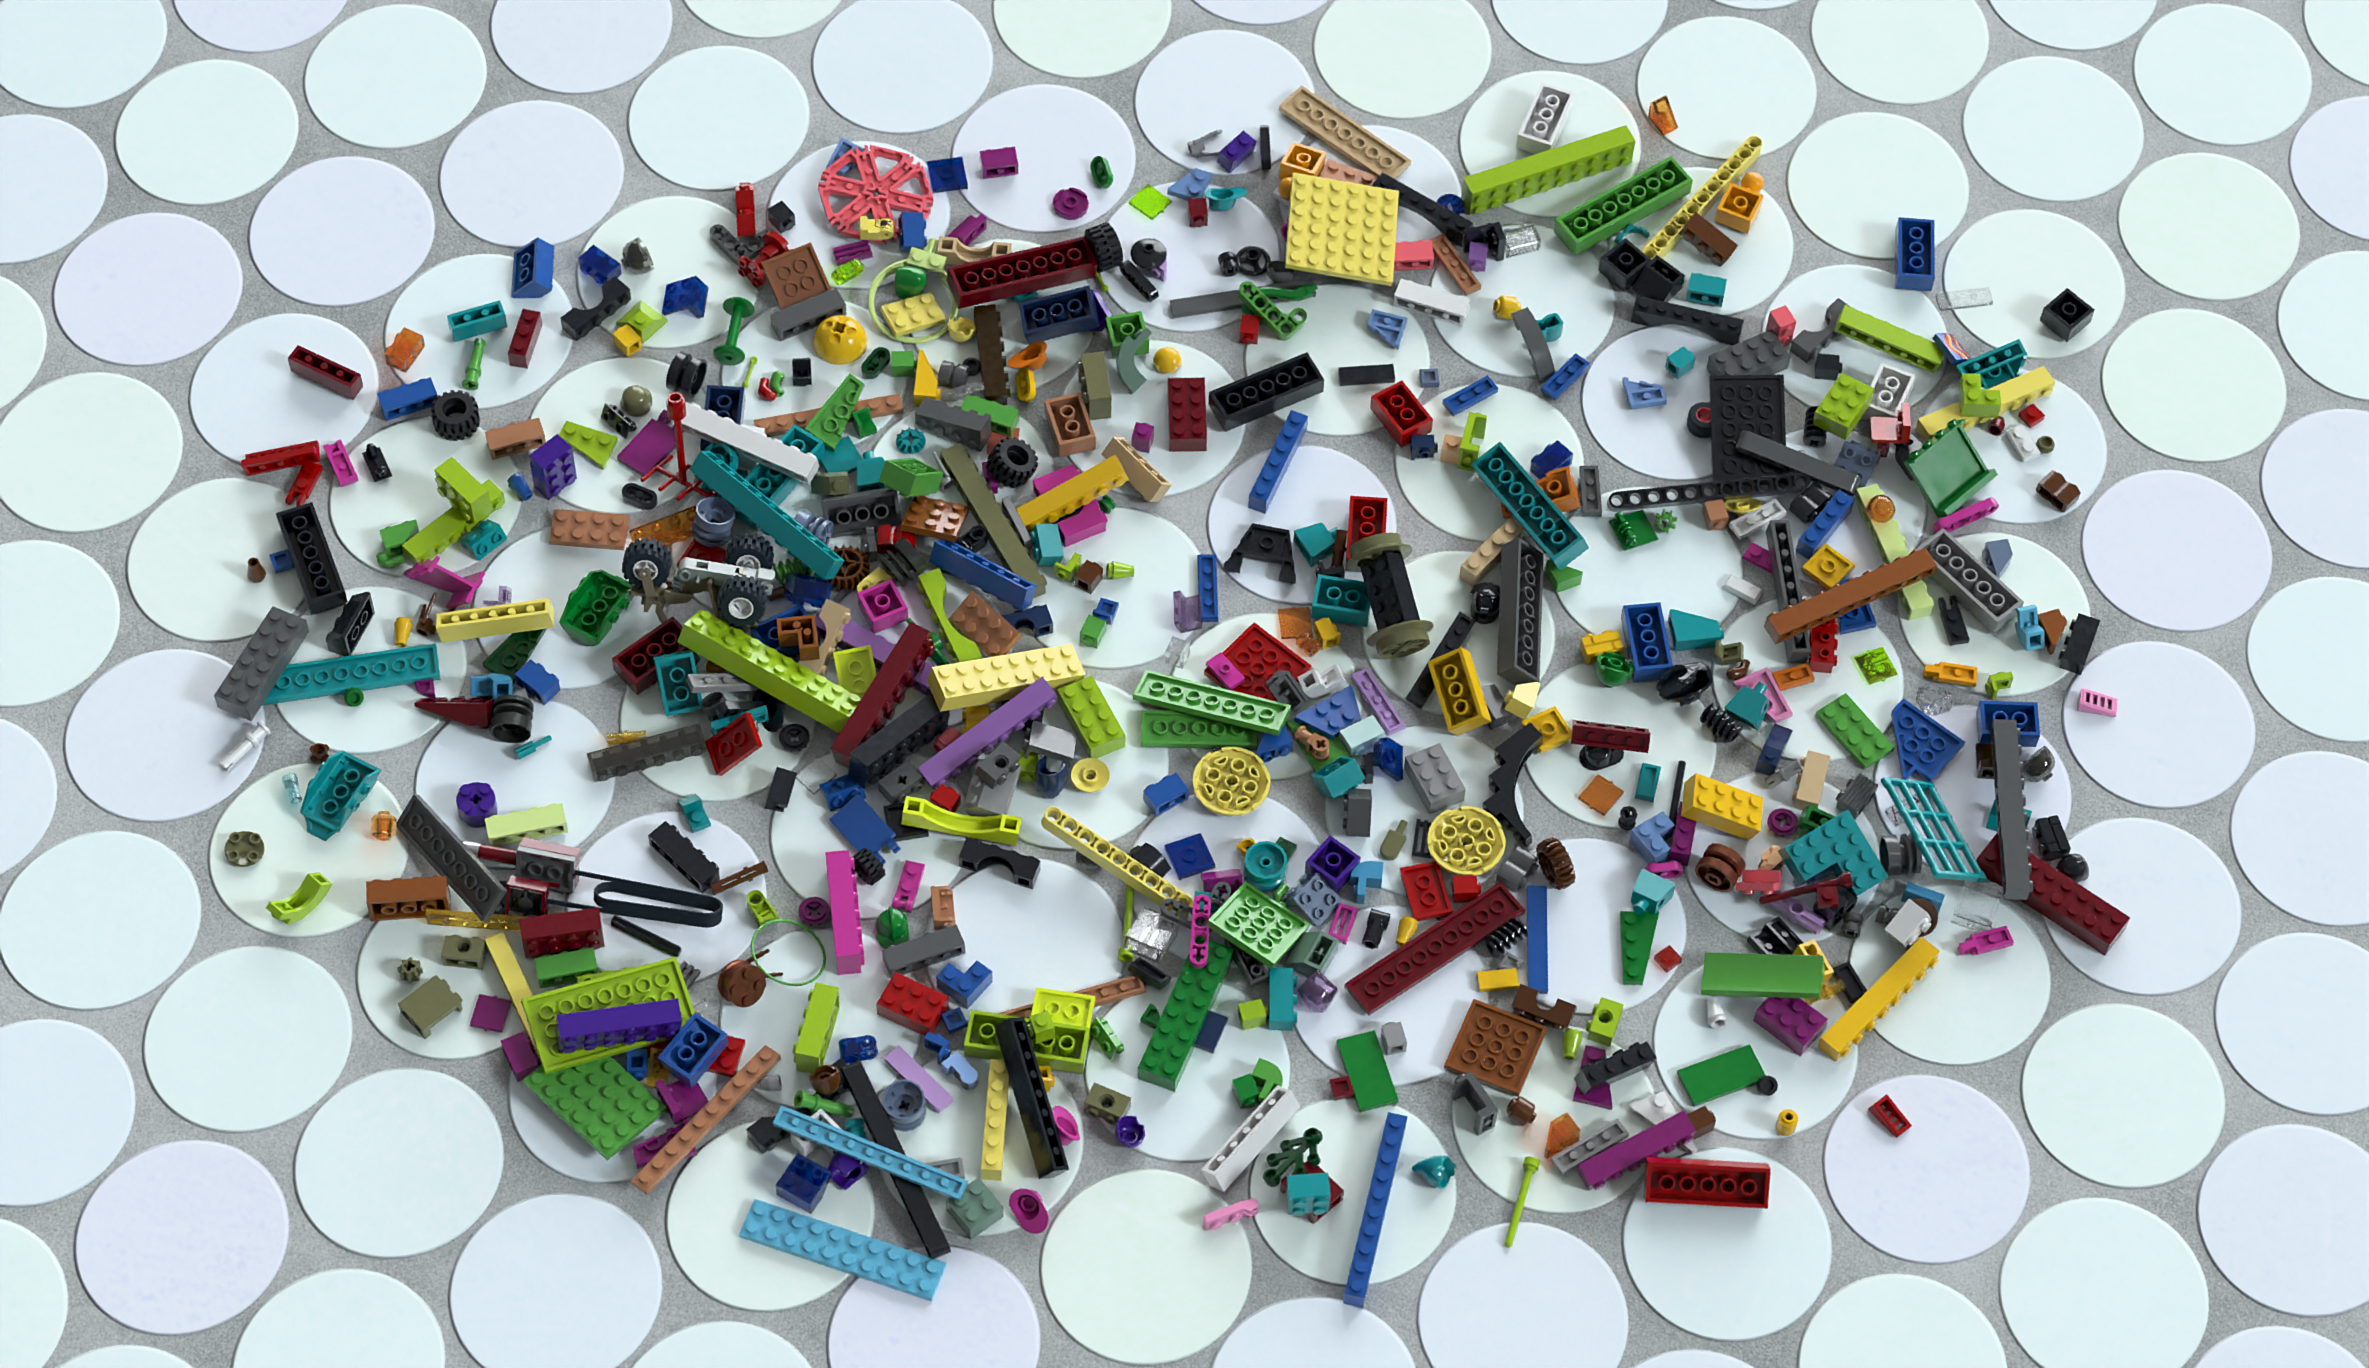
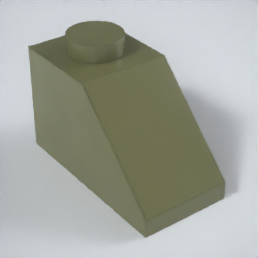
M848 471L815 474L811 481V493L825 495L849 494Z

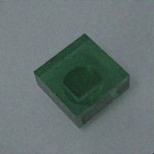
M1279 837L1276 844L1282 847L1287 854L1288 863L1296 851L1297 845Z

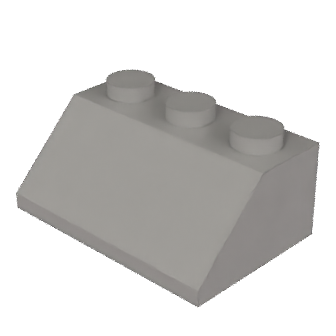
M978 759L962 809L969 816L1007 815L1021 767L1019 766L1014 773L1010 772L1001 786L997 785L992 789L975 775L978 765L984 760Z

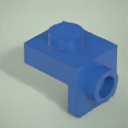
M1100 598L1097 608L1092 612L1093 616L1105 620L1108 625H1112L1119 608V603Z
M927 1032L924 1038L925 1047L938 1053L937 1064L942 1065L941 1063L951 1055L950 1041L944 1039L940 1034Z

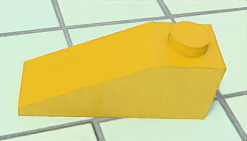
M919 349L914 387V405L920 406L925 397L935 400L941 399V389H938V381L922 349Z

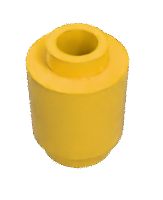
M1790 1109L1782 1110L1779 1113L1776 1122V1129L1779 1134L1789 1136L1795 1132L1798 1123L1797 1113Z

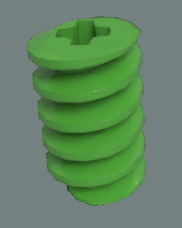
M793 557V562L786 559L785 565L782 561L778 562V567L775 563L772 565V569L775 571V579L781 585L784 584V579L791 583V577L798 581V575H801L803 579H805L806 573L813 577V570L804 567L801 564L802 561Z

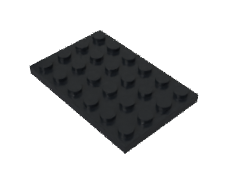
M1709 375L1712 482L1787 474L1786 470L1743 454L1735 449L1742 430L1752 432L1786 446L1784 375ZM1778 481V485H1786L1785 482Z

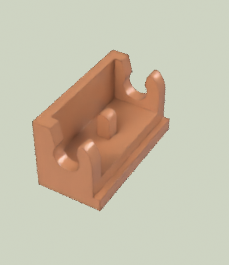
M930 886L934 930H941L945 926L956 925L953 892L950 891V886Z

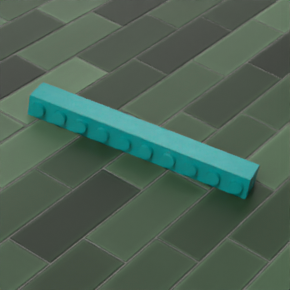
M711 451L699 452L689 469L698 480L704 481L708 484L707 487L710 490L721 495L722 500L735 506L734 509L737 512L746 515L749 522L758 525L764 534L774 538V542L777 545L785 547L791 556L802 561L801 564L804 567L812 569L819 579H834L845 561Z

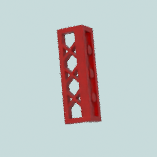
M316 440L246 454L245 459L241 460V466L247 476L320 462L319 442Z

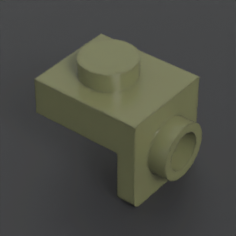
M1717 640L1715 648H1713L1714 658L1718 659L1722 666L1744 662V645L1742 642L1723 645L1720 640Z

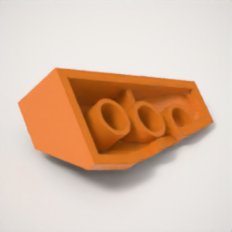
M1569 466L1551 470L1542 479L1534 480L1562 513L1580 508L1578 492ZM1501 504L1503 518H1513Z

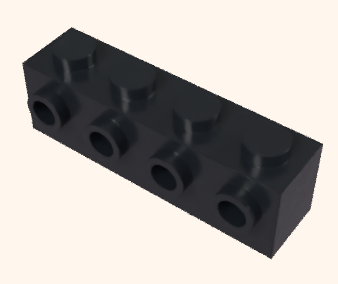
M1647 1041L1642 1044L1636 1042L1629 1046L1628 1050L1623 1051V1049H1620L1609 1058L1606 1056L1601 1057L1593 1065H1590V1063L1583 1065L1579 1068L1580 1072L1575 1076L1574 1080L1584 1096L1649 1068L1657 1057Z

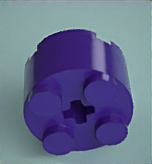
M473 782L460 787L456 796L460 819L473 828L486 826L485 818L497 815L498 812L493 789L489 784Z

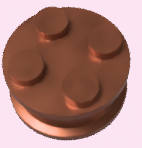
M740 959L727 964L722 969L718 978V991L722 998L742 1008L755 1004L761 998L766 987L763 971L759 967Z

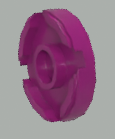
M1077 188L1062 189L1053 198L1055 213L1066 220L1081 218L1089 208L1087 195Z

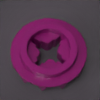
M1776 809L1768 816L1767 824L1769 830L1773 831L1776 836L1782 835L1783 838L1787 835L1792 836L1798 828L1796 826L1798 823L1797 816L1788 809ZM1786 818V825L1780 827V822Z
M809 897L799 906V918L802 919L803 923H807L811 927L813 925L820 926L821 923L827 921L830 915L829 904L820 897ZM816 909H818L819 915H811V910L815 911Z

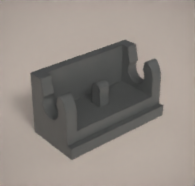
M1277 670L1265 683L1276 701L1291 705V710L1294 712L1309 700L1289 671Z
M1492 684L1481 688L1492 721L1487 723L1490 730L1508 723L1506 719L1512 717L1513 714L1504 709L1506 701H1504L1496 685Z

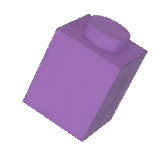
M1470 242L1467 265L1470 270L1485 272L1488 251L1487 243Z

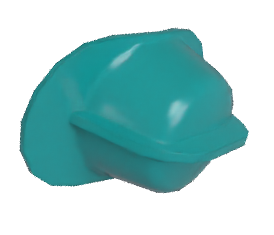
M1242 187L1207 189L1204 195L1209 198L1210 210L1228 211L1235 205L1236 199L1244 197L1248 191Z

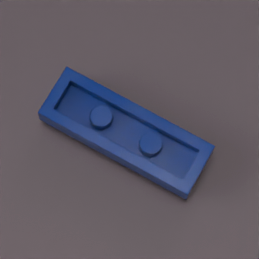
M1575 353L1541 387V392L1556 401L1589 368L1590 363Z
M1487 375L1443 399L1442 404L1452 416H1455L1497 393L1498 387Z

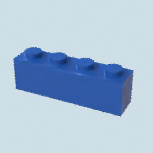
M1838 490L1798 539L1795 552L1809 560L1830 539L1851 513L1855 499Z

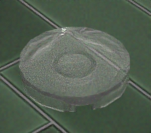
M983 382L953 388L948 391L949 398L958 399L967 394H978L983 392L984 384Z

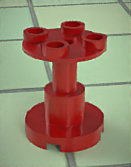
M768 231L763 236L762 240L765 247L759 252L760 256L754 262L745 256H740L737 260L739 266L737 269L738 273L750 280L755 288L763 286L766 282L760 263L789 251L787 240L775 231L772 233Z

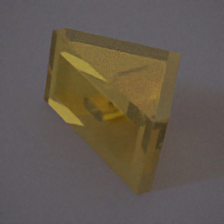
M651 1047L646 1087L656 1088L655 1082L663 1079L665 1085L669 1082L671 1073L658 1060V1056L664 1049Z

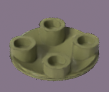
M250 831L231 833L225 844L226 858L236 866L248 867L254 865L264 854V843L261 836Z

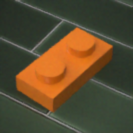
M1808 663L1772 672V677L1780 691L1813 683L1815 680Z

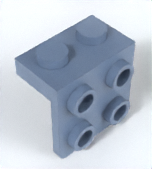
M1845 441L1834 466L1858 475L1861 478L1858 487L1862 488L1866 486L1875 465L1879 463L1881 457L1877 455L1878 451L1868 447L1865 450L1856 441Z
M1318 872L1306 873L1298 880L1300 883L1286 893L1287 897L1283 902H1286L1287 907L1297 905L1315 926H1320L1338 907L1339 903H1341V898Z

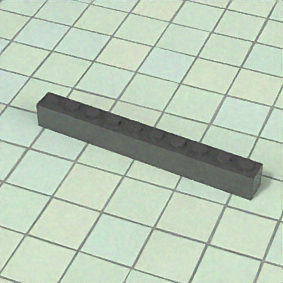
M1993 719L1990 727L2003 899L2027 900L2029 893L2033 891V881L2029 880L2032 867L2031 863H2028L2030 846H2027L2026 843L2029 838V831L2025 829V824L2027 823V812H2024L2026 796L2022 795L2024 778H2021L2023 762L2019 758L2022 753V746L2018 744L2020 728H2017L2016 720Z

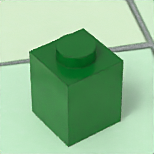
M1251 1073L1232 1080L1231 1089L1240 1109L1255 1106L1258 1103L1260 1092Z

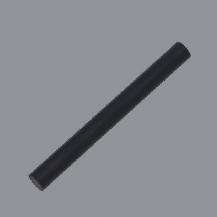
M1685 761L1678 762L1669 812V819L1674 825L1676 823L1686 767Z

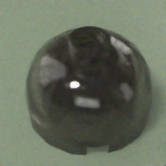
M639 237L629 241L623 247L621 263L625 269L628 268L634 274H645L654 270V267L650 266L654 265L647 247L641 246L640 243L643 241Z
M2046 746L2038 749L2027 761L2023 762L2021 776L2029 782H2039L2041 780L2046 782L2053 776L2052 770L2055 767V758L2052 752Z

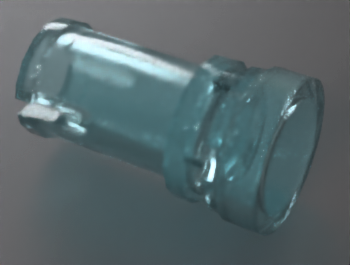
M295 773L284 775L282 783L285 789H287L290 803L297 804V798L301 802L302 796L298 788L297 775Z

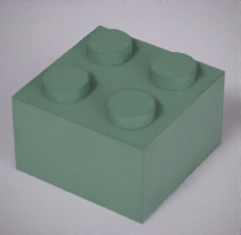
M979 1177L967 1185L960 1201L950 1197L946 1199V1211L970 1240L1004 1217L1003 1206Z

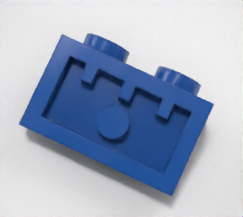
M848 774L819 785L820 791L827 800L830 811L842 808L857 794L866 799L864 788Z

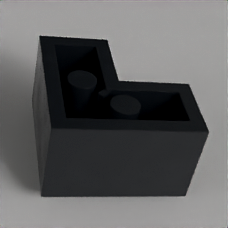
M1841 885L1836 886L1839 900L1838 908L1818 909L1817 900L1813 905V912L1826 920L1824 927L1829 931L1843 919L1844 913L1850 912L1855 907L1858 899L1857 896L1847 888L1841 887Z

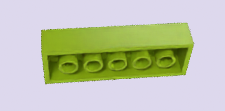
M971 1010L964 1042V1056L1004 1060L994 1026L1008 1018H1015L1017 1016ZM1024 1018L1026 1025H1028L1029 1018ZM1053 1022L1055 1038L1036 1044L1033 1036H1030L1038 1066H1051V1069L1084 1073L1090 1040L1089 1027Z

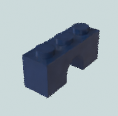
M1046 604L1042 606L1037 605L1023 611L1018 610L1008 615H1001L1017 630L1023 627L1031 629L1035 638L1053 633V621Z

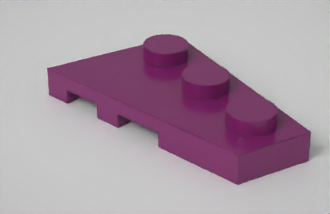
M1585 1045L1580 1067L1587 1063H1590V1065L1595 1064L1598 1059L1606 1056L1605 1049ZM1576 1084L1573 1101L1612 1110L1610 1085L1583 1096Z

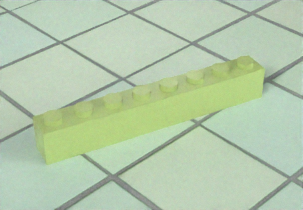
M1878 484L1856 489L1854 497L1856 505L1883 564H1889L1900 556L1905 557L1909 555L1911 551L1906 547L1905 537L1899 532L1898 522L1893 519L1892 509L1885 501L1883 490H1880ZM1920 580L1896 591L1909 621L1931 614L1934 602L1927 593L1924 581Z

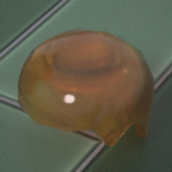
M1876 495L1868 501L1865 511L1868 512L1870 519L1878 523H1886L1893 518L1895 505L1888 496Z

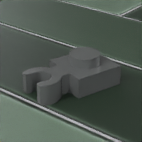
M874 526L866 527L868 543L864 544L865 555H869L870 562L877 561Z

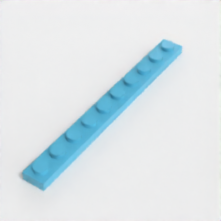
M782 1105L773 1121V1126L957 1201L961 1200L968 1185L967 1180Z

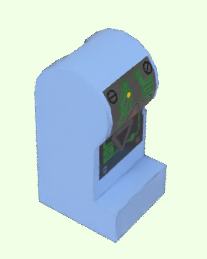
M957 1051L941 1063L942 1072L946 1076L952 1073L960 1081L962 1088L965 1090L976 1088L978 1084L977 1071Z

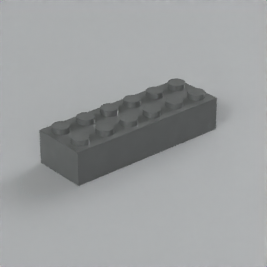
M272 606L215 693L214 698L217 707L252 721L308 635L309 628L306 619Z

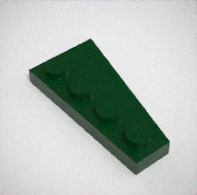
M547 629L512 633L482 662L483 667L491 673L504 674L511 677L513 686L516 681L515 673L527 663Z

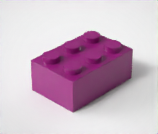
M1768 997L1756 1009L1753 1021L1801 1057L1825 1030L1828 1019L1801 998Z

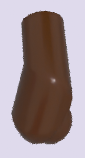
M1744 659V662H1741L1739 667L1728 669L1726 677L1733 680L1746 677L1750 661Z

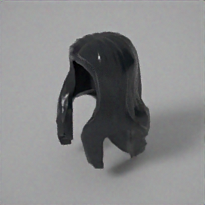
M1702 662L1673 665L1660 677L1656 689L1659 692V696L1664 700L1674 699L1675 702H1680V707L1689 705L1700 699L1702 692L1712 684V671L1708 665Z

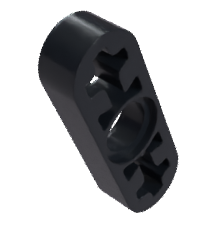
M1260 125L1262 170H1271L1269 125Z
M1126 260L1119 266L1123 276L1147 301L1152 302L1159 297L1156 287L1131 261Z
M724 701L716 705L715 710L718 718L723 719L764 706V703L761 701Z

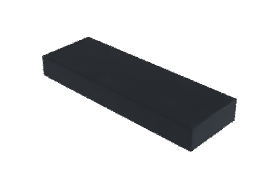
M1393 364L1338 367L1340 386L1395 383Z

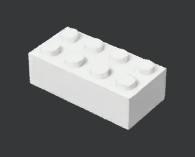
M1541 82L1519 130L1516 148L1534 154L1553 149L1573 107L1575 93Z

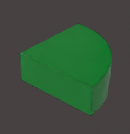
M1150 1003L1140 1018V1022L1155 1029L1160 1015L1153 1004Z

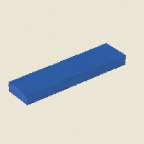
M1216 554L1197 555L1199 622H1218Z

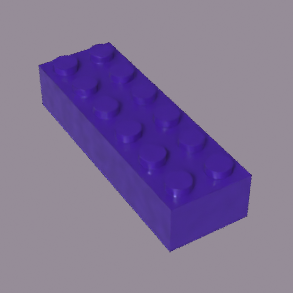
M677 998L557 1015L555 1033L558 1051L573 1053L577 1049L593 1050L600 1046L610 1048L616 1046V1044L624 1043L631 1045L636 1043V1041L642 1040L652 1042L657 1038L663 1037L665 1039H673L680 1031L682 1024L679 1001Z

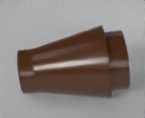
M250 558L248 560L247 577L254 583H260L264 580L266 571L257 558Z

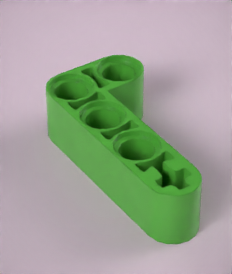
M1244 281L1241 283L1238 290V298L1256 316H1260V320L1280 340L1290 339L1303 327L1307 319V313L1304 309L1295 308L1285 316L1252 282ZM1260 301L1264 306L1261 308L1257 307L1255 302ZM1273 314L1277 319L1270 320L1268 315ZM1293 316H1301L1302 321H1296ZM1286 327L1290 332L1283 333L1280 328Z

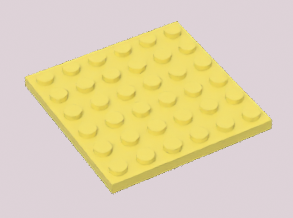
M1293 172L1285 268L1392 286L1399 191Z

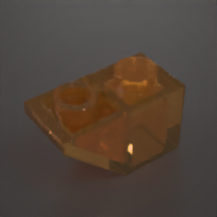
M1567 1112L1550 1122L1544 1153L1546 1159L1579 1141L1581 1130Z

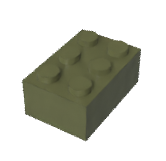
M1103 352L1081 354V362H1078V380L1082 386L1081 396L1082 399L1084 398L1089 419L1111 418L1112 397Z

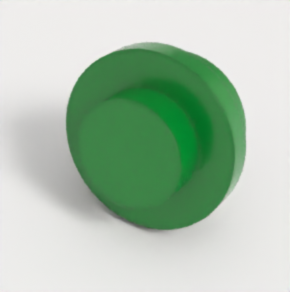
M351 687L346 690L344 699L349 706L355 707L363 702L364 695L359 688Z

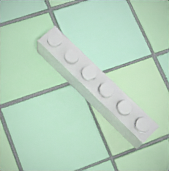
M1277 1085L1201 1169L1211 1187L1224 1192L1300 1108L1291 1090Z

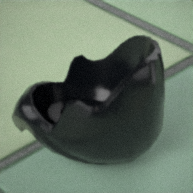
M2080 854L2066 855L2056 866L2058 871L2077 883L2089 877L2088 863Z

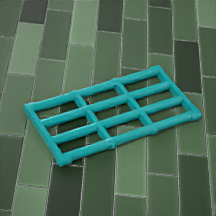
M1883 777L1880 780L1913 836L1915 844L1919 847L1927 861L1934 878L1981 883L1987 881L1986 875L1971 853L1969 845L1962 837L1952 819V815L1949 814L1937 793L1933 782ZM1894 786L1899 787L1911 809L1905 808ZM1908 788H1913L1925 811L1919 809ZM1922 789L1929 792L1939 812L1934 811ZM1911 817L1917 819L1927 839L1922 838ZM1926 819L1931 820L1942 840L1936 839ZM1940 821L1946 822L1956 842L1951 841ZM1928 847L1934 849L1945 871L1939 869ZM1942 848L1948 850L1960 872L1954 871ZM1957 850L1963 852L1974 873H1969Z

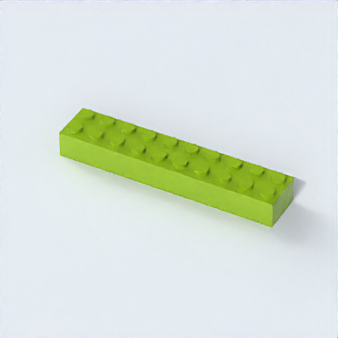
M1627 125L1464 177L1461 201L1469 215L1479 214L1506 203H1513L1516 200L1528 198L1555 187H1562L1565 184L1577 182L1604 171H1611L1614 168L1626 166L1632 163L1635 139Z
M702 609L684 623L677 641L839 734L861 700L858 695L848 692L840 685L832 683L824 676L816 674L808 667L800 665L792 658L784 656L777 652L776 649L768 647L758 639L752 638L742 630L734 628L726 623V621L720 620L710 612Z

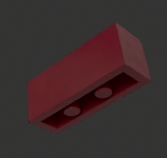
M522 309L508 350L510 366L528 369L543 325L541 312Z

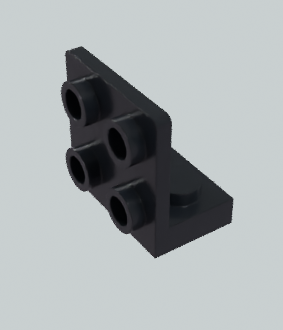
M1500 221L1465 229L1464 253L1469 252L1470 242L1487 243L1496 261L1504 260L1506 236Z

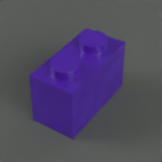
M1243 130L1220 151L1217 163L1227 172L1231 173L1254 152L1257 141Z

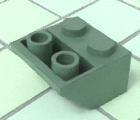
M1322 931L1304 932L1287 958L1285 966L1321 981L1338 951L1339 939Z

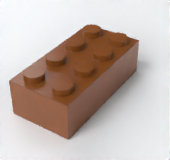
M435 875L427 878L413 877L412 879L394 878L392 880L375 879L366 882V903L371 921L451 916V894L446 876Z

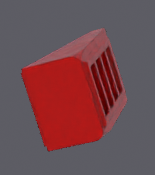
M1887 1094L1868 1108L1896 1138L1912 1126ZM1882 1105L1886 1107L1884 1110L1880 1108ZM1890 1111L1892 1114L1887 1117L1885 1113ZM1896 1117L1897 1120L1892 1123L1890 1120ZM1901 1122L1903 1126L1897 1130L1895 1126Z

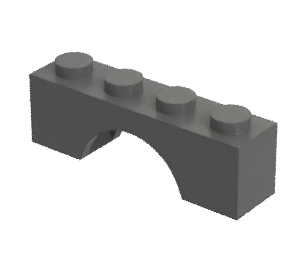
M1837 298L1826 310L1824 319L1828 326L1817 332L1803 330L1792 340L1790 351L1805 363L1815 359L1817 353H1820L1823 348L1826 349L1833 338H1838L1841 335L1835 332L1834 328L1843 307L1849 305L1840 298Z

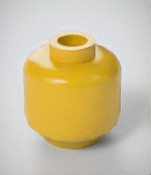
M1501 295L1498 299H1495L1493 304V312L1496 313L1499 319L1513 320L1511 313L1521 310V304L1513 296Z

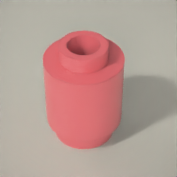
M948 727L935 739L933 744L937 753L958 739L961 736L960 732L955 728Z

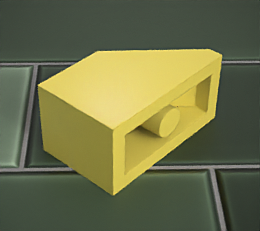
M1540 683L1516 685L1513 691L1509 690L1504 699L1506 701L1504 709L1525 720L1533 709Z

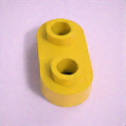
M1022 368L1016 375L1018 399L1026 403L1035 398L1036 388L1033 371Z

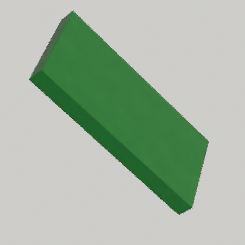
M1375 1030L1337 1039L1336 1044L1347 1076L1350 1077L1359 1112L1398 1103L1399 1099Z
M1750 1044L1677 1070V1075L1693 1107L1756 1085L1758 1079L1765 1076Z

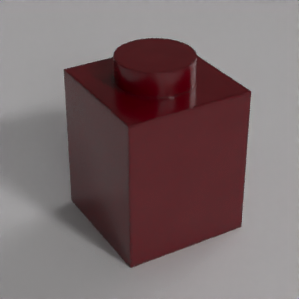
M1206 198L1188 199L1189 227L1207 226L1208 211Z

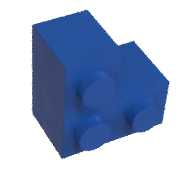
M978 960L965 973H962L948 963L936 976L937 988L967 1010L993 982L992 970Z

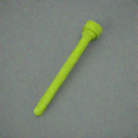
M1126 884L1123 945L1118 950V960L1121 962H1131L1134 959V950L1130 946L1134 888Z
M1527 1156L1523 1162L1525 1173L1504 1242L1507 1248H1510L1513 1244L1532 1175L1539 1169L1540 1160L1535 1157Z

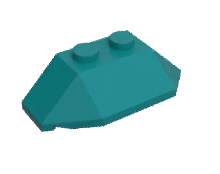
M2017 339L1956 365V368L1960 375L1962 373L1980 374L1981 389L1987 390L2020 376L2028 354L2020 339Z

